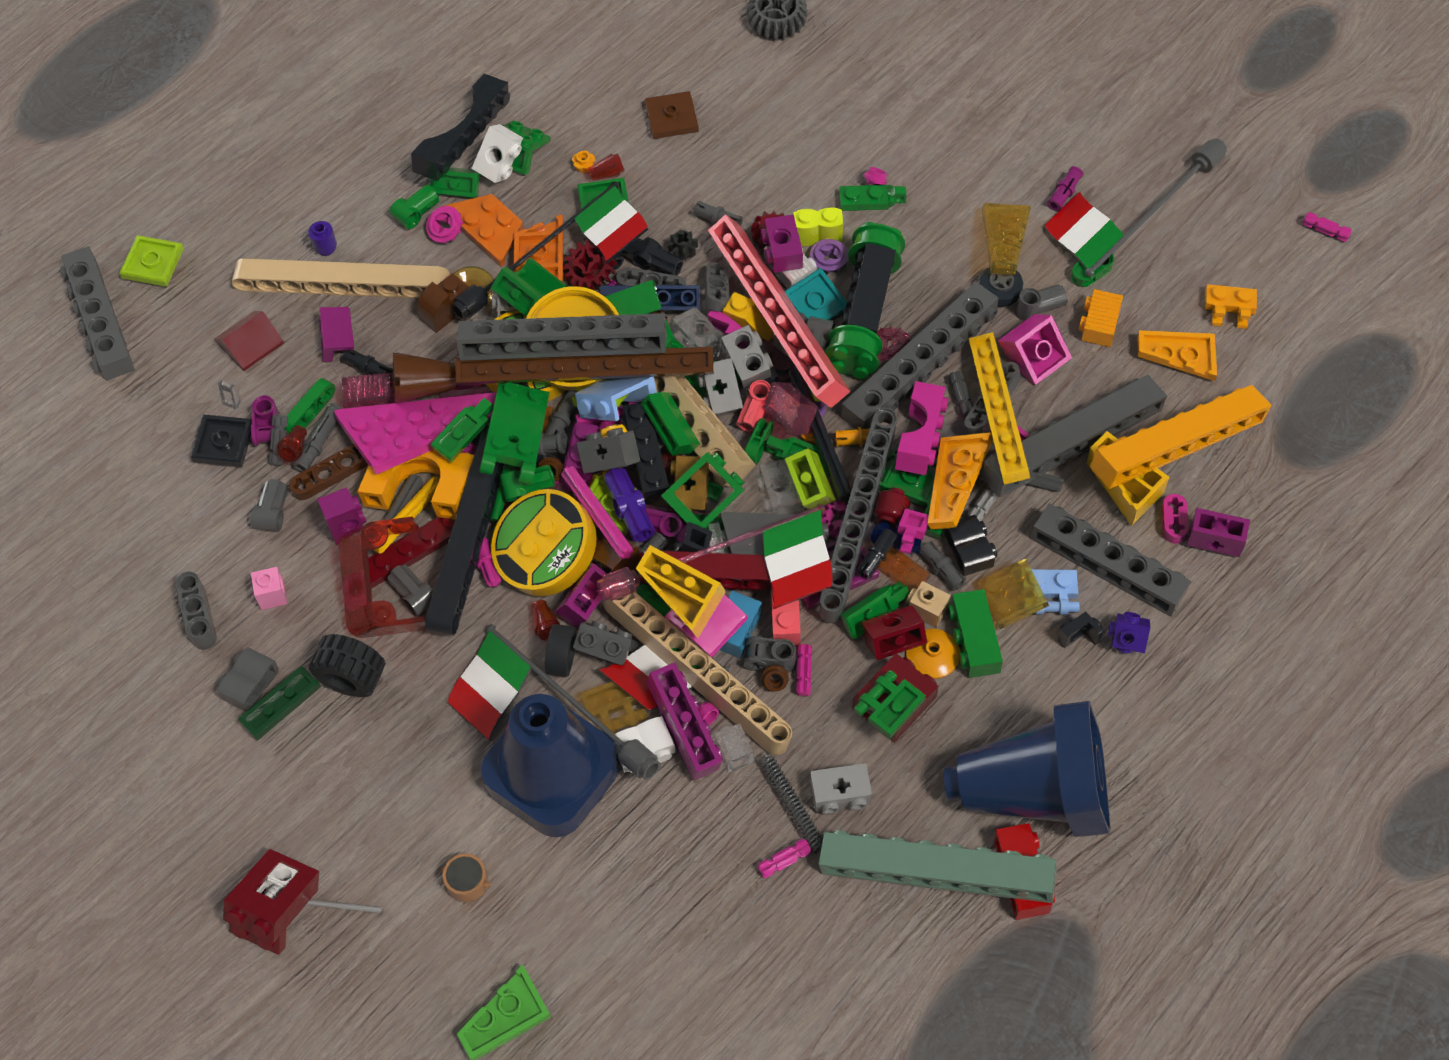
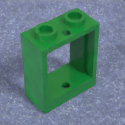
M706 452L661 496L686 523L691 522L706 528L745 491L742 487L745 482L735 471L730 474L723 467L726 462L717 452L713 455L710 452ZM708 462L734 491L702 521L675 492Z

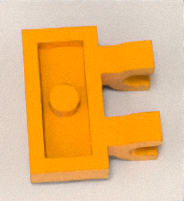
M1207 284L1205 289V310H1212V326H1222L1223 317H1225L1226 312L1237 313V328L1247 329L1251 314L1255 315L1257 310V289Z

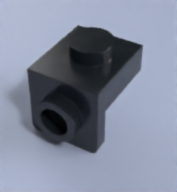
M1085 611L1074 620L1069 618L1060 626L1057 641L1066 648L1086 634L1096 645L1101 641L1103 635L1102 626L1096 618H1091Z

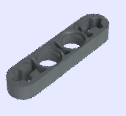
M1006 362L1002 364L1004 376H1006L1008 392L1011 396L1021 380V374L1016 363ZM982 393L965 418L964 423L967 435L988 433L991 429L986 410H981L985 407Z

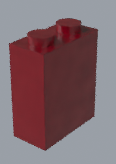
M897 653L854 696L852 709H854L859 703L858 699L864 693H868L875 686L874 682L879 676H884L889 670H892L897 675L893 684L898 686L905 679L925 694L926 700L891 737L890 740L893 743L900 738L937 698L939 687L930 675L922 674L916 669L911 660L906 657L902 658ZM883 693L877 701L882 704L889 695ZM867 710L861 717L868 722L873 712Z

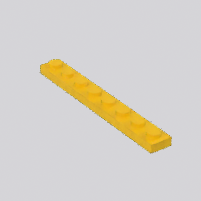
M991 332L969 338L1004 485L1029 479L1030 473L994 333Z

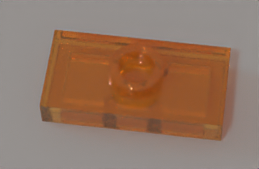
M894 546L886 554V561H882L877 568L894 582L906 585L909 592L913 588L918 589L922 581L926 582L930 578V573Z

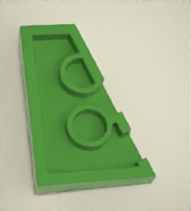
M523 964L515 971L516 974L506 985L503 984L499 988L497 994L485 1007H482L457 1033L470 1060H477L551 1018Z

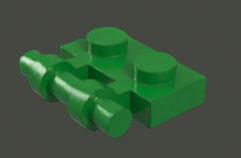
M889 670L884 676H879L874 682L875 686L858 699L859 703L853 709L858 716H862L867 710L872 711L873 713L869 717L868 722L889 739L926 700V695L905 679L898 686L893 684L897 675L892 670ZM883 693H887L889 696L882 704L879 703L877 699Z

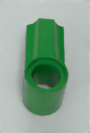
M425 185L406 200L404 198L397 199L390 207V215L406 229H412L418 225L426 211L440 202L439 196L430 185Z
M550 465L535 468L531 485L518 482L520 470L500 475L506 502L516 501L533 491L555 487V479Z

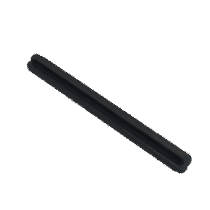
M797 367L788 372L789 378L836 493L841 500H846L850 498L851 487L810 388Z

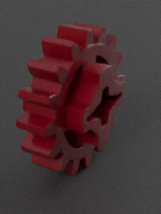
M588 239L585 240V245L577 242L578 248L576 250L573 248L569 249L572 255L565 256L564 259L568 264L564 265L563 269L567 272L565 277L574 287H588L594 290L596 285L599 287L603 285L602 282L604 280L606 282L611 281L608 275L615 274L616 272L611 266L617 265L614 258L606 263L603 256L595 254V252L602 253Z

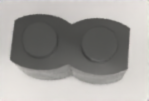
M247 647L242 653L240 652L236 655L233 661V668L219 679L217 692L222 700L247 712L259 701L263 691L270 685L279 668L275 660Z

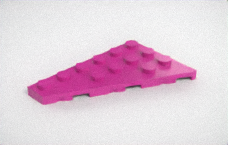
M497 392L338 409L334 411L338 423L377 475L433 450L431 443L465 407L468 408L472 405L475 408L485 398L492 403L493 408ZM492 411L487 416V418L489 419L488 423H490Z

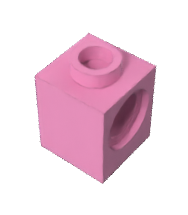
M278 567L251 573L254 596L261 610L288 604L284 580Z

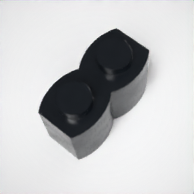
M975 514L959 519L957 526L954 528H945L946 539L963 576L994 567L995 558L997 557L996 547L993 542L989 543L985 537L987 536L986 526L983 521L978 520Z

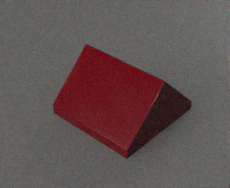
M253 311L214 338L218 345L243 371L284 344L282 338L263 311Z

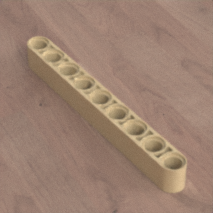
M239 259L235 265L232 285L238 290L251 292L420 298L425 288L431 282L438 285L450 275V272L446 268L439 266Z
M615 581L607 586L604 608L614 619L667 665L675 662L679 671L683 672L686 681L768 753L782 755L786 752L792 738V729L787 722L627 584ZM612 597H619L621 600H615ZM632 614H639L641 617H634ZM651 631H658L661 634H654ZM671 648H678V649H680L681 651H680V652H676V651H673ZM697 665L701 667V669H694L691 666ZM711 683H719L721 687H715ZM732 700H738V701H740L742 704H741V705L734 704V703L732 702ZM752 718H759L763 722H755ZM773 736H780L783 740H776Z

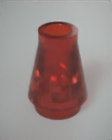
M611 153L593 166L588 167L593 181L619 176L621 172L625 171L618 153L614 155Z
M294 426L278 443V455L283 460L292 462L302 456L304 441L307 435L306 429L302 426Z
M538 600L532 604L534 632L541 640L548 641L552 625H560V623L548 607L545 600Z

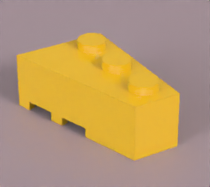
M1108 431L1091 446L1086 463L1089 468L1094 458V452L1100 446H1107L1118 440ZM1157 468L1109 489L1094 473L1131 526L1164 494L1170 478Z
M650 545L636 567L637 571L691 632L699 638L724 596L725 589L720 582Z

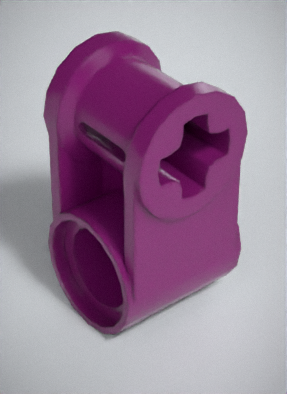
M268 395L259 396L252 403L251 436L254 446H259L260 443L271 442V432L274 428L272 419L274 415L280 414L274 400Z

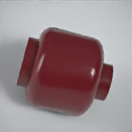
M891 487L889 490L879 492L873 508V515L877 519L878 524L887 528H896L899 525L904 510L910 508V500L904 495L905 492L903 490Z

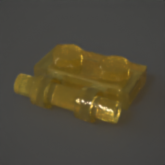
M613 682L580 693L584 708L597 719L601 718L602 724L613 733H615V730L628 725L630 727L639 725V721L648 718L645 708L634 711L633 705L638 703ZM624 709L626 715L611 720L609 714Z

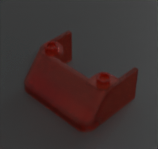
M413 516L369 522L345 534L339 541L346 625L348 631L354 637L368 638L426 630V619L424 616L397 620L396 610L390 602L384 600L373 601L368 550L382 547L387 542L388 535L419 531V526Z

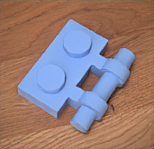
M1023 569V598H1034V601L1024 602L1025 612H1035L1036 615H1044V612H1059L1060 615H1068L1069 612H1079V602H1069L1068 600L1077 599L1078 597L1077 570ZM1044 598H1058V601H1044Z

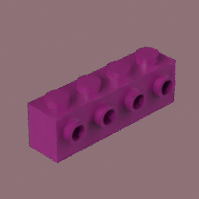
M675 662L650 672L646 683L692 781L718 771L723 762L722 753L716 744L714 745L710 736V728L698 711V703L687 688V681L683 672L679 671Z

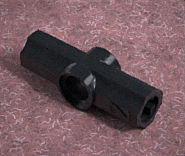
M638 238L620 253L631 258L633 263L643 270L652 268L661 273L675 276L680 274L684 264L682 257L662 249V246L652 238H645L644 240Z

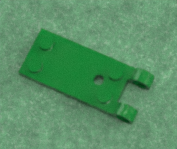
M510 382L498 384L479 473L493 475L495 463L500 462L521 467L518 482L532 484L550 392Z

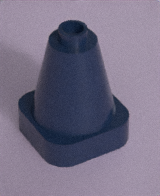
M546 694L527 696L514 706L506 731L485 755L481 765V774L490 797L531 827L549 837H562L575 831L613 784L619 771L618 756L613 740L603 731L565 707L559 700Z
M1090 701L1054 705L1053 722L958 754L957 766L944 768V785L948 801L961 800L965 811L1069 823L1074 837L1110 834V813L1103 746L1099 726Z

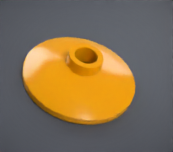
M935 628L925 629L928 643L907 650L906 658L911 660L916 669L922 674H928L933 679L946 677L959 664V645L955 644L952 635L943 630ZM936 647L939 650L937 652H932L929 650V648Z

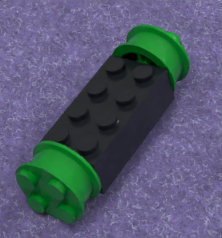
M865 222L853 232V245L849 249L848 258L854 266V271L842 316V324L829 332L828 343L830 346L824 351L838 373L858 379H865L878 369L879 361L877 355L881 353L883 347L882 340L877 335L890 274L895 273L901 267V254L906 245L899 229L873 222Z

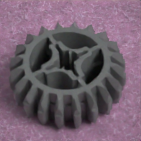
M749 0L747 21L751 25L752 31H757L758 36L765 34L766 39L774 37L776 41L778 37H782L785 40L787 35L794 37L795 32H800L802 27L805 26L806 17L808 16L806 0Z

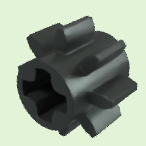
M679 230L674 235H670L668 252H673V254L682 257L685 261L691 255H696L695 248L698 247V239L692 238L691 231Z

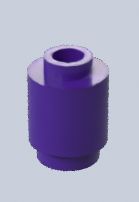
M326 221L313 223L308 230L313 249L322 256L331 255L337 246L331 224Z

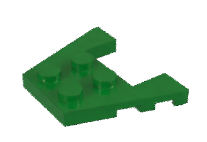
M898 444L889 453L879 490H889L891 487L899 488L905 492L904 495L908 497L910 502L926 507L924 514L929 515L938 458H935L933 466L928 465L926 475L896 470ZM866 488L860 489L862 492H870ZM928 525L925 534L940 539L942 529H930Z

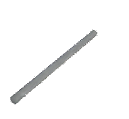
M312 899L306 904L375 913L382 912V907Z

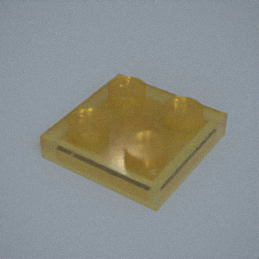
M1026 558L978 581L981 590L985 589L989 608L1000 629L1049 606Z

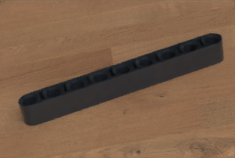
M487 423L482 430L427 612L425 622L427 632L454 636L460 623L504 463L496 462L493 475L479 473L490 423Z

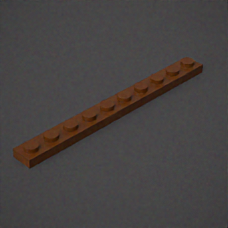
M713 347L666 348V353L463 361H460L459 357H455L457 385L714 374Z

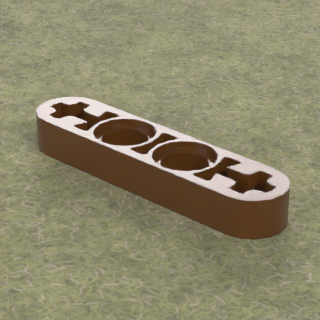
M352 444L294 476L290 481L289 487L296 499L307 500L369 465L360 452L359 454L362 458L358 459L357 453L359 451ZM345 458L354 459L353 464L348 467L342 466L341 462ZM323 470L332 472L331 476L327 479H320L318 477L319 473ZM312 477H314L316 484H313L311 481ZM303 484L306 486V489L301 490L298 486Z

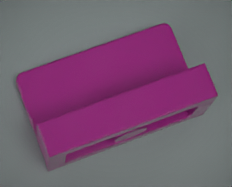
M320 307L319 331L323 362H333L335 350L354 349L350 308Z

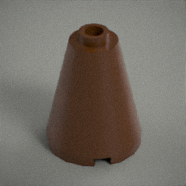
M393 353L395 403H404L456 389L455 363L404 353Z

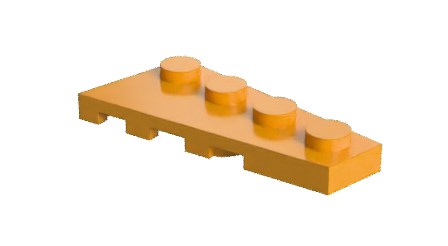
M990 432L941 438L928 517L930 529L954 528L957 526L992 444L993 436Z

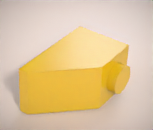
M734 292L723 309V314L733 319L742 328L749 325L752 332H758L761 340L764 338L770 343L775 333L753 299Z

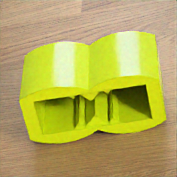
M824 208L819 211L801 209L793 212L801 246L814 245L824 239H834L842 242L843 216L841 209Z

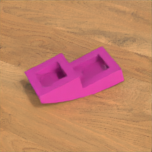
M711 310L707 315L708 330L725 336L742 328L733 319L721 312ZM742 341L738 343L737 347L745 349L750 343Z

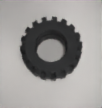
M328 634L324 635L308 669L319 682L332 690L354 697H369L373 694L386 663L384 658L369 645L348 636Z

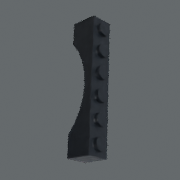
M484 73L472 86L473 105L465 119L456 127L443 134L424 139L411 153L412 172L438 181L443 174H446L450 166L460 159L465 149L473 144L474 139L480 132L482 133L488 123L496 118L503 106L508 104L510 100L508 82Z

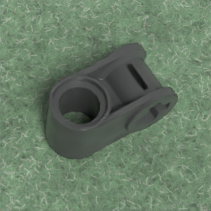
M759 636L747 638L748 655L744 660L745 668L751 671H764L770 665H780L787 672H790L796 667V648L790 640ZM783 653L790 655L788 658L785 659L778 657Z

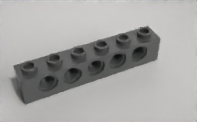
M90 246L62 255L61 258L64 266H61L60 269L65 280L70 281V284L66 286L71 298H76L77 302H74L73 306L77 316H82L83 320L79 321L83 334H88L89 339L85 341L90 353H95L96 358H93L92 362L97 373L102 372L107 381L135 371L98 263Z
M1049 503L1033 526L1031 535L1033 541L1172 617L1186 595L1191 583L1182 573L1168 569L1158 560L1148 558L1139 553L1133 546L1125 545L1116 540L1111 534L1097 530L1089 522L1082 519L1079 520L1068 514L1062 507H1056ZM1060 530H1065V531H1067V532H1069V533H1068V534H1064V533L1060 532ZM1083 543H1089L1092 547L1085 546ZM1106 556H1113L1115 560L1108 559ZM1130 569H1136L1140 573H1134ZM1153 582H1160L1163 586H1157Z

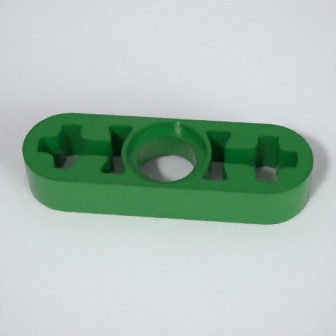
M324 378L317 380L287 414L288 427H285V430H287L288 439L295 440L331 400L335 393V385Z

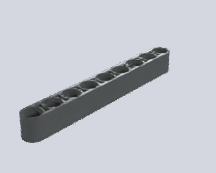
M890 408L878 409L871 423L831 559L832 586L823 590L820 597L819 613L821 618L827 622L833 623L840 620V615L845 610L895 436L897 415ZM884 422L888 423L889 425L883 426L880 423ZM875 444H880V445H882L883 447L877 448V447H875V446H873V445H875ZM869 466H874V467H876L877 469H875V470H870V469H868L867 467H869ZM866 488L870 492H862L860 489ZM855 511H861V512H863L864 514H863V515H856V514H854L853 512H855ZM847 534H856L858 537H856V538H849V537H847L846 535H847ZM845 556L849 557L851 560L846 562L840 560L839 558ZM842 580L844 584L836 585L833 581ZM829 603H834L838 607L835 609L827 608L825 605Z

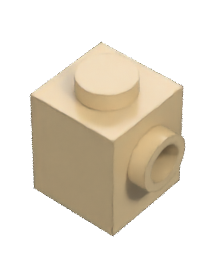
M922 581L918 589L913 588L906 602L909 603V606L912 605L925 623L937 628L948 610L947 606L950 604L951 595Z

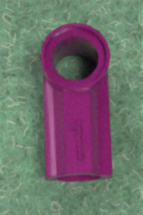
M646 507V513L655 529L654 532L668 537H676L687 524L677 513ZM674 518L679 523V527L675 532L670 527V523Z

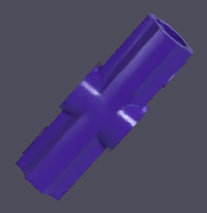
M612 468L604 475V481L612 496L615 513L619 519H623L633 541H638L639 543L647 541L654 535L655 529L646 513L642 493L639 489L635 490L625 468Z

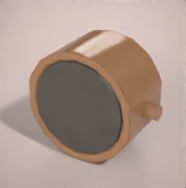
M463 853L456 855L446 863L445 868L442 867L441 869L445 887L451 897L457 901H475L485 893L486 888H490L491 883H488L489 880L485 866L480 858L473 854Z

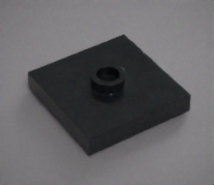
M203 414L190 457L192 462L243 467L251 438L252 419Z

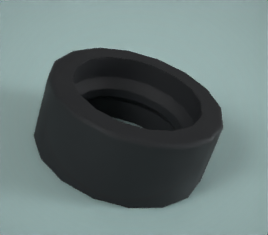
M559 624L552 625L545 657V672L547 675L569 676L575 653L573 648L576 640L575 627Z

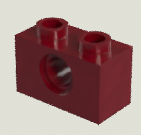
M912 605L862 622L866 645L876 660L928 643L924 621Z

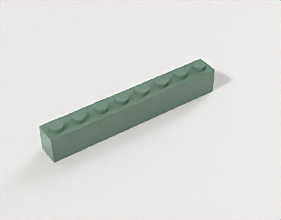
M835 830L833 833L824 832L819 860L822 875L1053 903L1057 873L1056 859H1051V857L1043 854H1036L1031 857L1023 856L1016 851L997 853L984 847L972 850L964 849L957 844L938 846L925 840L913 843L906 842L905 839L899 837H891L889 840L879 839L872 834L854 836L841 830Z

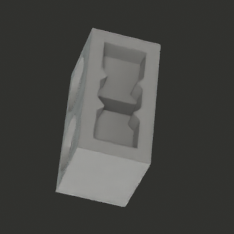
M747 325L721 337L723 347L729 359H732L734 370L744 389L756 380H764L771 377L770 368L773 367L768 353L763 354L759 347L763 344L757 331L752 332L750 326ZM742 341L750 343L745 349L737 347L738 343ZM751 363L760 364L758 370L751 371L747 369Z

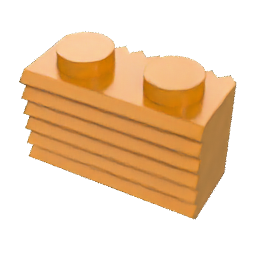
M1094 289L1092 297L1087 296L1083 311H1088L1087 317L1082 316L1079 331H1083L1081 339L1083 342L1087 341L1088 343L1092 342L1093 344L1097 343L1098 345L1111 347L1124 295Z

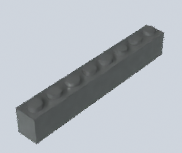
M1149 375L1140 379L1135 378L1127 386L1112 390L1106 397L1100 400H1093L1082 410L1071 412L1067 418L1059 422L1054 421L1046 429L1040 432H1033L1025 440L1021 441L1030 473L1029 479L1004 485L996 454H991L984 460L981 477L1000 498L1088 451L1106 431L1115 436L1162 411L1167 395Z

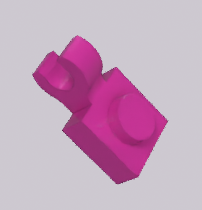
M909 509L904 510L897 532L903 535L900 552L910 554L915 538L924 539L928 528V514Z

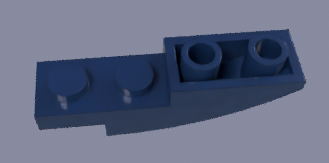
M600 285V294L605 297L633 286ZM656 285V292L662 308L655 312L700 311V285Z

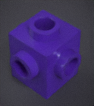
M1133 612L1117 613L1116 621H1110L1108 637L1112 638V647L1123 653H1132L1133 651L1145 653L1151 628L1150 619L1140 618L1139 614Z

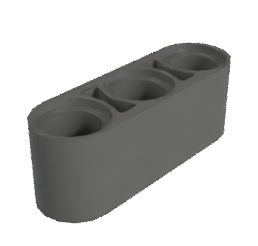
M191 571L183 572L177 577L175 586L186 632L195 647L201 650L209 649L215 644L217 635L206 590L196 573ZM200 608L197 612L192 613L195 609ZM205 631L204 634L197 636L199 632Z

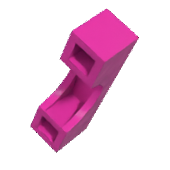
M915 381L909 417L916 420L922 428L913 432L902 433L897 452L896 470L926 475L928 465H934L936 450H932V448H938L940 432L936 431L942 430L945 415H941V412L946 413L949 398L944 397L946 387Z

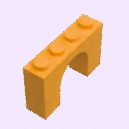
M431 450L377 475L368 466L358 489V494L364 507L389 510L398 486L411 474L433 473L440 477L431 500L435 514L441 518L456 519L475 455L460 453L450 463L435 450Z

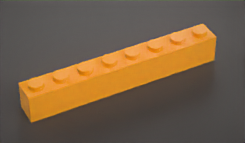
M1253 385L1242 389L1237 388L1226 396H1218L1207 404H1199L1188 412H1180L1174 418L1166 421L1161 420L1155 426L1148 429L1142 428L1136 434L1129 437H1121L1115 443L1100 446L1094 452L1090 468L1109 489L1263 423L1272 405Z

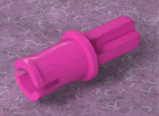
M484 538L477 566L482 570L486 584L489 587H497L502 582V578L494 566L489 540Z

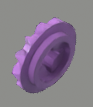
M824 239L812 246L810 257L815 261L818 269L822 268V270H826L830 274L831 271L837 270L839 272L841 267L846 266L848 249L838 240ZM833 253V258L825 261V256Z

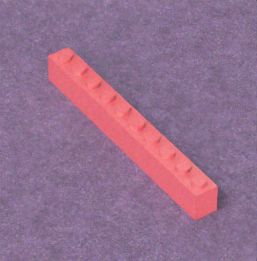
M725 214L708 230L815 397L832 408L851 391L743 228Z

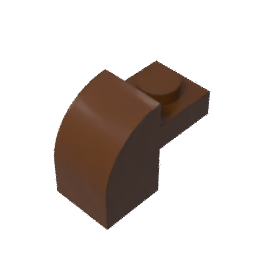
M453 273L438 285L431 282L425 288L418 301L417 310L420 320L435 333L440 331L455 319L451 304L454 303V298L469 286Z

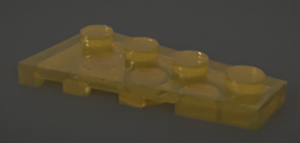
M983 203L982 215L991 273L1015 275L1031 206Z

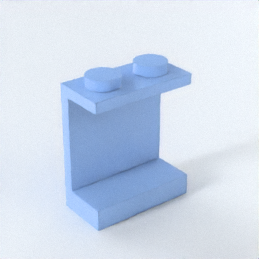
M654 377L605 379L575 393L580 418L609 421L619 420L615 400L629 393L623 401L642 402L648 394L657 393Z

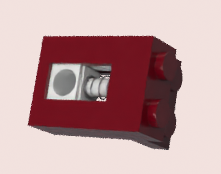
M269 849L224 899L223 920L230 924L229 932L238 938L258 945L264 950L280 955L286 947L287 927L318 891L319 871Z

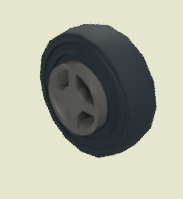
M993 265L985 269L980 276L979 284L999 298L997 306H1009L1019 299L1020 292L1023 290V279L1016 269L1008 265Z

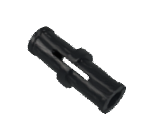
M355 350L345 351L343 362L360 369L362 374H370L383 382H388L392 377L393 368L376 361L375 357L363 355Z

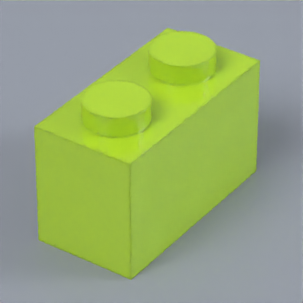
M807 448L785 458L803 507L813 511L835 501L816 452Z

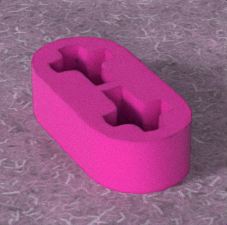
M1170 494L1164 499L1161 508L1162 532L1168 542L1177 544L1184 541L1188 533V508L1183 496ZM1171 504H1175L1176 508H1178L1176 514H1173V507L1170 506ZM1173 523H1177V530L1180 531L1179 534L1174 533L1172 529Z

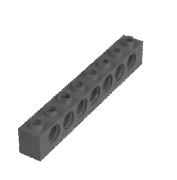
M973 283L842 403L841 418L855 429H858V427L869 429L874 414L878 409L890 408L894 411L904 397L908 398L912 395L915 381L926 382L930 378L932 371L938 366L942 367L954 351L958 352L964 346L965 341L970 336H976L986 321L990 322L995 318L998 313L997 305L999 298L979 283Z
M665 313L459 321L456 341L460 361L666 353L667 331Z

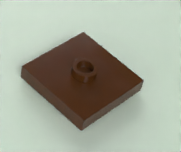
M690 91L645 98V106L653 139L699 132Z

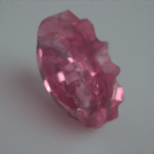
M891 325L885 329L880 328L877 335L882 340L883 347L881 353L877 356L889 361L911 341L909 332L902 331L901 327L898 329L893 328ZM896 338V344L893 343L891 346H889V348H887L888 341H891L892 339Z

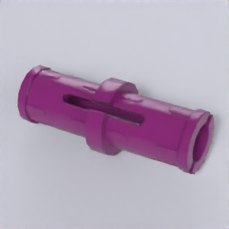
M1072 166L1064 179L1058 182L1056 191L1047 202L1050 209L1060 211L1067 198L1074 194L1075 186L1083 177V171L1080 168Z

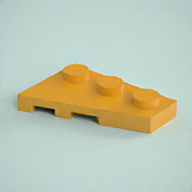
M1138 331V357L1216 381L1215 334Z

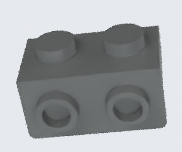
M592 621L591 626L581 623L573 645L574 649L619 665L625 664L629 651H636L638 642L631 640L632 634L618 629L616 634L606 631V625Z

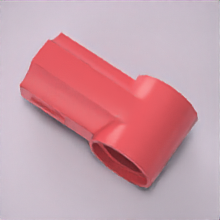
M756 380L750 385L749 394L736 422V426L744 432L750 434L754 432L757 423L764 417L766 410L771 404L772 388L767 381ZM756 394H763V395H765V397H763V398H758V397H756L755 395H756Z

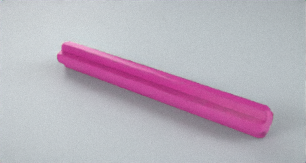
M574 466L563 468L564 471L561 473L563 479L587 510L619 558L629 559L634 552L632 546Z

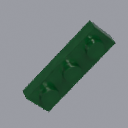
M301 665L239 717L238 721L258 741L320 689L321 686Z

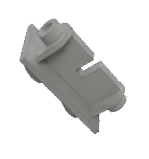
M492 290V309H497V317H500V311H513L516 309Z

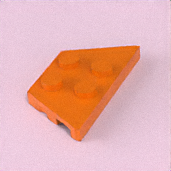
M493 194L444 205L455 208L461 214V219L464 223L461 225V231L502 267L506 262L505 257L508 251L514 247V233L521 231L524 227L523 221Z
M563 215L555 216L556 221L544 225L543 222H540L529 229H523L514 233V263L563 225ZM564 230L530 257L562 282ZM525 262L518 266L514 272L521 270Z

